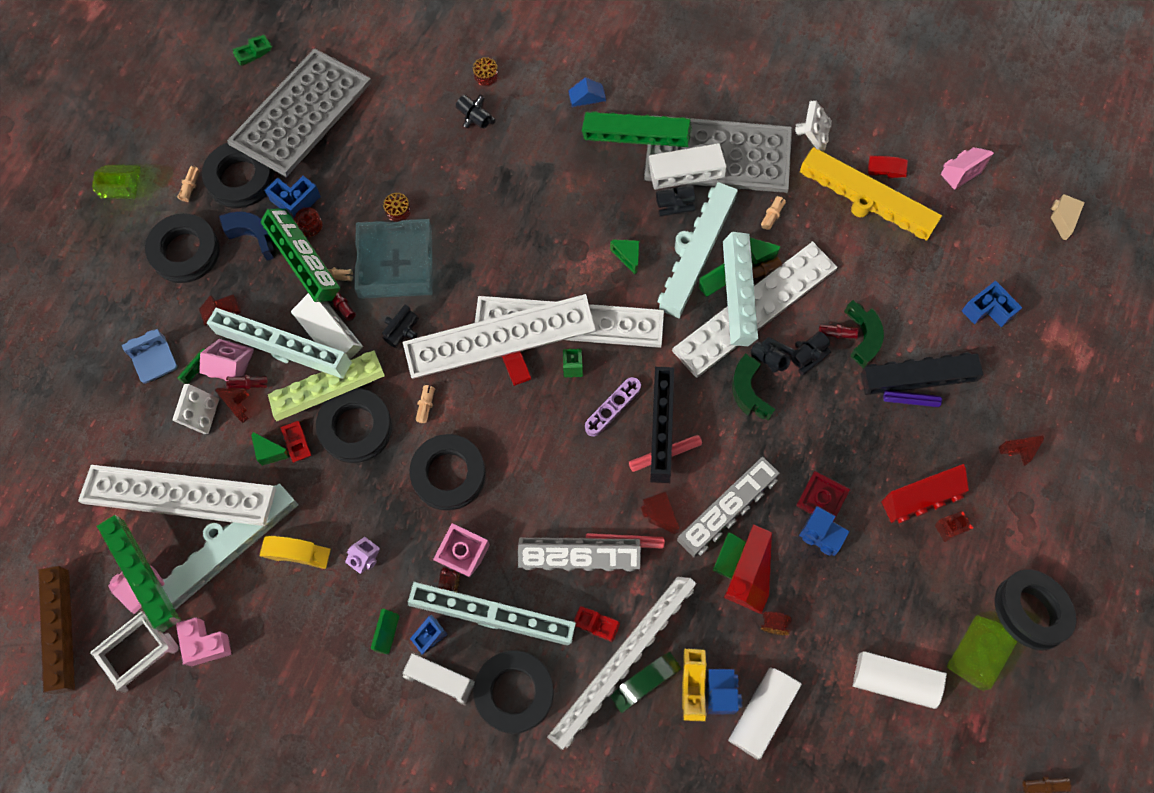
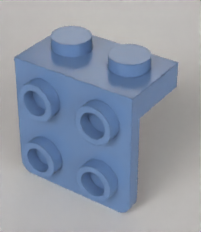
M158 329L148 331L145 335L130 339L122 345L124 352L132 359L142 383H148L177 369L176 361L167 340Z

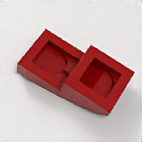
M890 156L869 157V175L887 174L888 178L907 177L908 160Z
M520 351L501 356L513 386L531 380Z
M299 420L280 427L293 463L312 456Z
M580 606L574 619L575 627L610 642L614 641L620 626L619 621L600 615L598 612Z

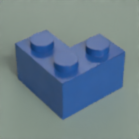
M304 176L291 188L277 178L265 189L270 201L280 209L286 208L295 221L321 197L316 185Z
M994 281L972 298L962 309V312L973 324H976L989 314L1002 327L1013 319L1022 307L997 281Z
M817 506L808 518L799 536L807 544H815L820 547L823 553L835 556L839 552L849 531L833 522L834 515Z
M709 669L707 671L708 714H735L742 707L741 694H738V689H735L738 688V675H734V669Z

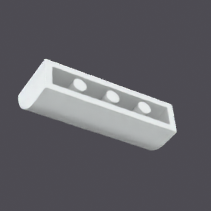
M719 143L649 155L650 174L654 189L725 177L726 164Z
M308 293L291 311L314 342L345 352L349 359L355 356L363 347L327 301L314 302Z
M863 651L858 655L853 687L936 709L943 695L946 673Z
M769 668L728 741L754 758L760 759L798 692L801 683L776 669Z

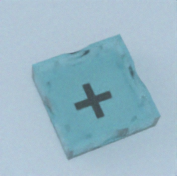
M429 219L356 223L357 261L355 265V291L359 299L433 295L432 227Z

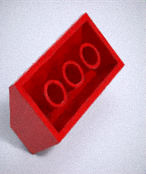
M962 464L891 491L881 501L891 523L898 521L900 524L910 519L909 516L914 514L918 517L928 513L927 509L932 507L936 510L946 506L945 502L950 500L955 503L964 499L963 495L969 491L966 467Z

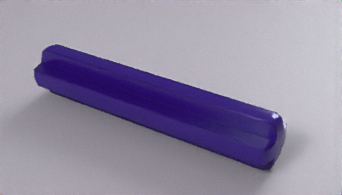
M887 390L883 394L885 402L940 407L942 403V397L936 395Z

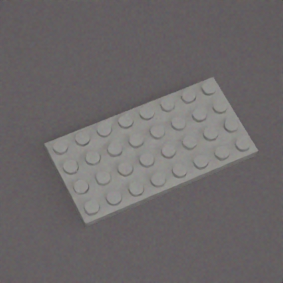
M313 49L227 140L228 144L287 177L371 84V78Z
M690 119L692 131L689 147L647 146L644 181H652L649 155L719 143L726 164L725 177L689 184L715 187L717 182L738 189L788 192L792 127Z

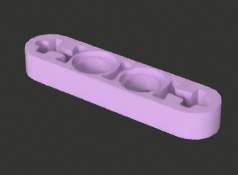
M633 377L625 380L587 419L585 431L589 436H598L639 394L641 389L640 381ZM628 384H630V385L636 384V388H635L636 390L631 389V390L628 392V396H627L626 392H627L628 389H629V385H628ZM622 396L625 402L618 405L614 402V398ZM604 409H609L612 415L609 418H604L601 412ZM599 418L600 422L597 424V430H590V424L595 425Z

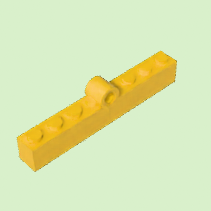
M814 147L802 163L800 173L807 178H812L819 182L820 185L834 190L837 194L849 198L853 202L851 207L852 213L857 217H865L869 211L875 212L885 220L891 221L899 225L900 228L908 230L918 238L928 240L942 215Z

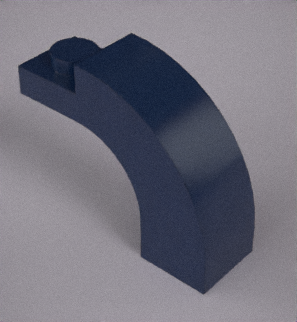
M231 212L219 216L223 230L229 240L243 235L253 236L258 239L265 259L270 260L274 258L272 251H274L272 242L274 241L261 224L262 219L247 212Z

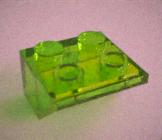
M104 165L94 172L92 188L100 198L136 199L141 166Z

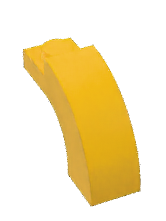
M266 536L264 537L259 556L276 561H292L325 569L331 549L314 545V543L304 540Z
M684 649L682 684L684 720L705 721L706 718L705 650Z

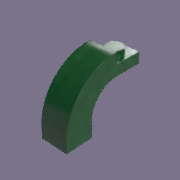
M852 300L844 312L861 328L863 342L853 350L850 357L864 369L879 352L884 339V329L881 319L873 308L866 312L861 304Z
M745 353L739 361L732 379L734 399L745 414L749 415L753 410L759 418L769 421L774 414L775 408L760 399L754 393L751 386V380L759 371L761 364Z
M669 651L622 684L610 695V698L619 711L623 713L682 668Z

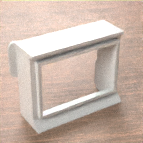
M141 611L90 653L113 682L116 690L126 693L129 690L126 685L167 652L172 654L177 652L179 646L170 634H163V632L155 630L145 612ZM144 623L160 645L119 677L105 657V654Z
M411 654L402 673L404 674L403 678L411 682L414 679L457 698L456 701L464 705L468 701L475 682L414 654Z

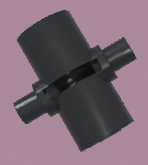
M462 95L457 100L455 107L465 115L463 123L465 128H469L471 123H475L481 129H484L489 124L493 125L496 122V119L482 108L484 96L478 95L477 99L473 101L467 95Z
M693 185L677 188L671 187L656 191L658 208L667 207L658 210L659 217L695 211L694 204L685 205L695 202Z
M406 304L393 319L387 317L384 321L388 326L382 332V338L394 348H397L405 337L411 339L417 337V333L412 328L418 322L419 317Z
M819 331L806 342L797 341L795 343L797 355L795 357L790 356L794 365L800 368L798 371L801 375L806 374L831 353V350L828 348L830 346L829 339L824 333Z
M767 337L763 342H756L751 348V356L767 364L772 372H777L778 370L781 372L785 371L790 365V356L795 357L797 355V350L770 337Z

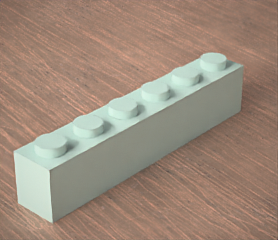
M731 232L723 241L731 345L748 347L758 339L750 236L747 233Z

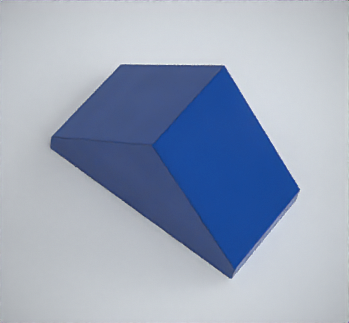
M586 77L569 90L572 107L606 101L603 85Z
M430 615L410 640L423 655L448 634L433 615Z

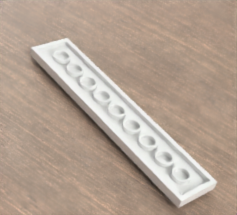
M811 242L782 264V267L777 268L754 286L757 331L837 270V266L814 242ZM728 306L672 349L674 354L696 378L738 347L731 345Z
M584 294L404 341L403 346L411 378L415 379L596 332L587 296Z
M478 296L475 323L554 302ZM589 304L596 332L565 339L661 347L664 310Z
M91 465L78 501L88 505L266 526L276 488L271 485Z
M677 577L547 736L562 750L573 742L576 732L582 730L587 725L588 717L592 712L595 713L600 709L601 701L615 690L614 685L617 681L623 679L628 674V668L632 663H636L640 659L642 650L653 643L655 634L666 627L668 624L667 619L671 614L678 612L681 607L680 603L684 598H688L693 593V587L696 583L691 578Z

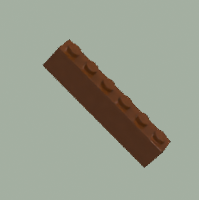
M61 566L38 569L43 692L55 695L75 691L69 570Z

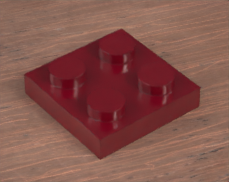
M814 471L796 506L810 514L818 506L834 515V522L850 489Z

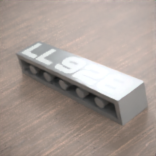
M762 456L678 536L677 541L693 557L697 554L703 555L709 548L707 545L712 540L716 542L723 535L721 531L725 527L730 529L737 522L735 518L739 514L743 516L751 508L749 506L751 502H758L764 496L763 491L767 487L771 489L778 482L779 472Z
M519 538L518 568L533 570L535 568L554 570L555 568H563L570 571L575 568H583L586 571L595 569L634 571L635 569H640V539Z

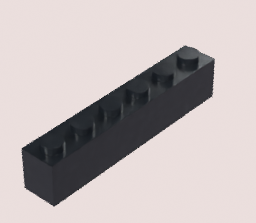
M970 352L962 353L959 356L944 355L936 359L926 357L920 361L909 359L903 363L888 362L880 366L870 364L861 372L865 395L880 394L886 390L904 391L976 382L984 375L978 353L971 354Z
M655 367L650 483H670L674 367Z

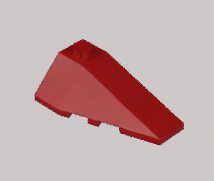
M756 525L752 526L724 595L725 599L762 614L769 597L772 532Z

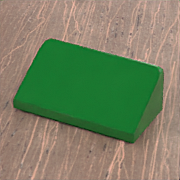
M725 263L700 278L699 289L706 297L726 285Z
M204 348L194 356L177 376V379L182 383L189 384L200 371V354L205 350Z
M728 532L713 571L731 579L746 542Z
M381 609L371 645L373 651L383 654L390 653L399 620L397 613Z

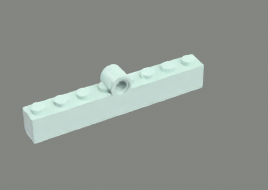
M717 182L715 188L712 187L709 192L708 198L710 199L708 203L704 202L702 206V216L697 217L694 227L696 228L694 232L682 231L676 236L675 251L682 258L680 262L676 261L672 270L674 274L672 278L668 277L665 284L667 289L665 293L661 292L659 296V310H664V313L680 318L734 204L737 189Z
M215 308L207 321L208 326L216 334L271 353L273 357L284 363H289L291 360L342 379L352 363L345 352L219 308Z
M280 483L274 486L276 492L266 526L235 522L224 527L217 523L207 525L203 531V537L206 540L204 547L198 552L192 553L183 565L175 567L171 575L166 579H162L165 583L162 588L175 610L298 506V503Z
M416 582L413 583L408 600V606L476 622L488 628H500L564 645L571 643L575 622Z

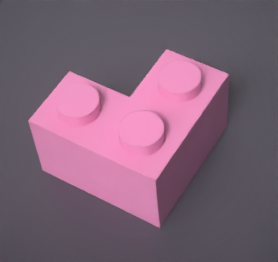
M193 618L176 624L183 664L195 666L232 655L228 635L223 632L207 635L203 620Z

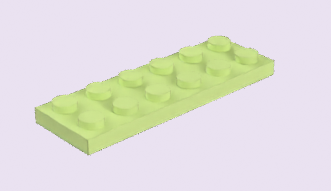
M375 351L366 352L350 360L352 363L343 379L321 372L268 394L273 417L276 422L384 377L385 375Z

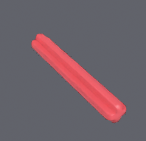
M695 435L672 444L671 457L701 446L702 440L700 436ZM651 453L629 461L631 471L635 472L650 466Z
M586 534V538L640 539V548H664V537Z

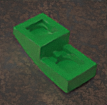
M265 35L248 39V45L233 49V54L240 66L257 60L272 50V46Z

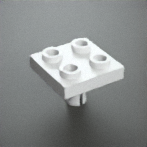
M811 101L809 103L806 123L796 124L797 135L806 134L816 149L825 151L826 143L829 140L828 133L829 128H831V119L817 101Z
M184 384L172 421L202 434H209L220 398L190 384Z

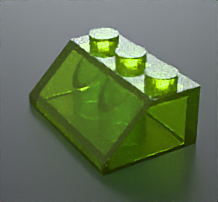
M976 615L949 661L947 668L982 691L989 690L994 685L1017 640L1006 631L1001 623Z

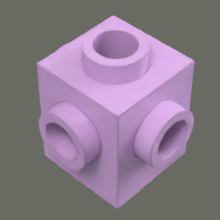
M364 537L348 549V557L345 562L361 574L365 570H370L377 562L375 558L380 548Z

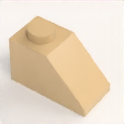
M1065 194L1059 200L1056 199L1051 207V210H1053L1051 219L1063 240H1067L1073 233L1085 203Z

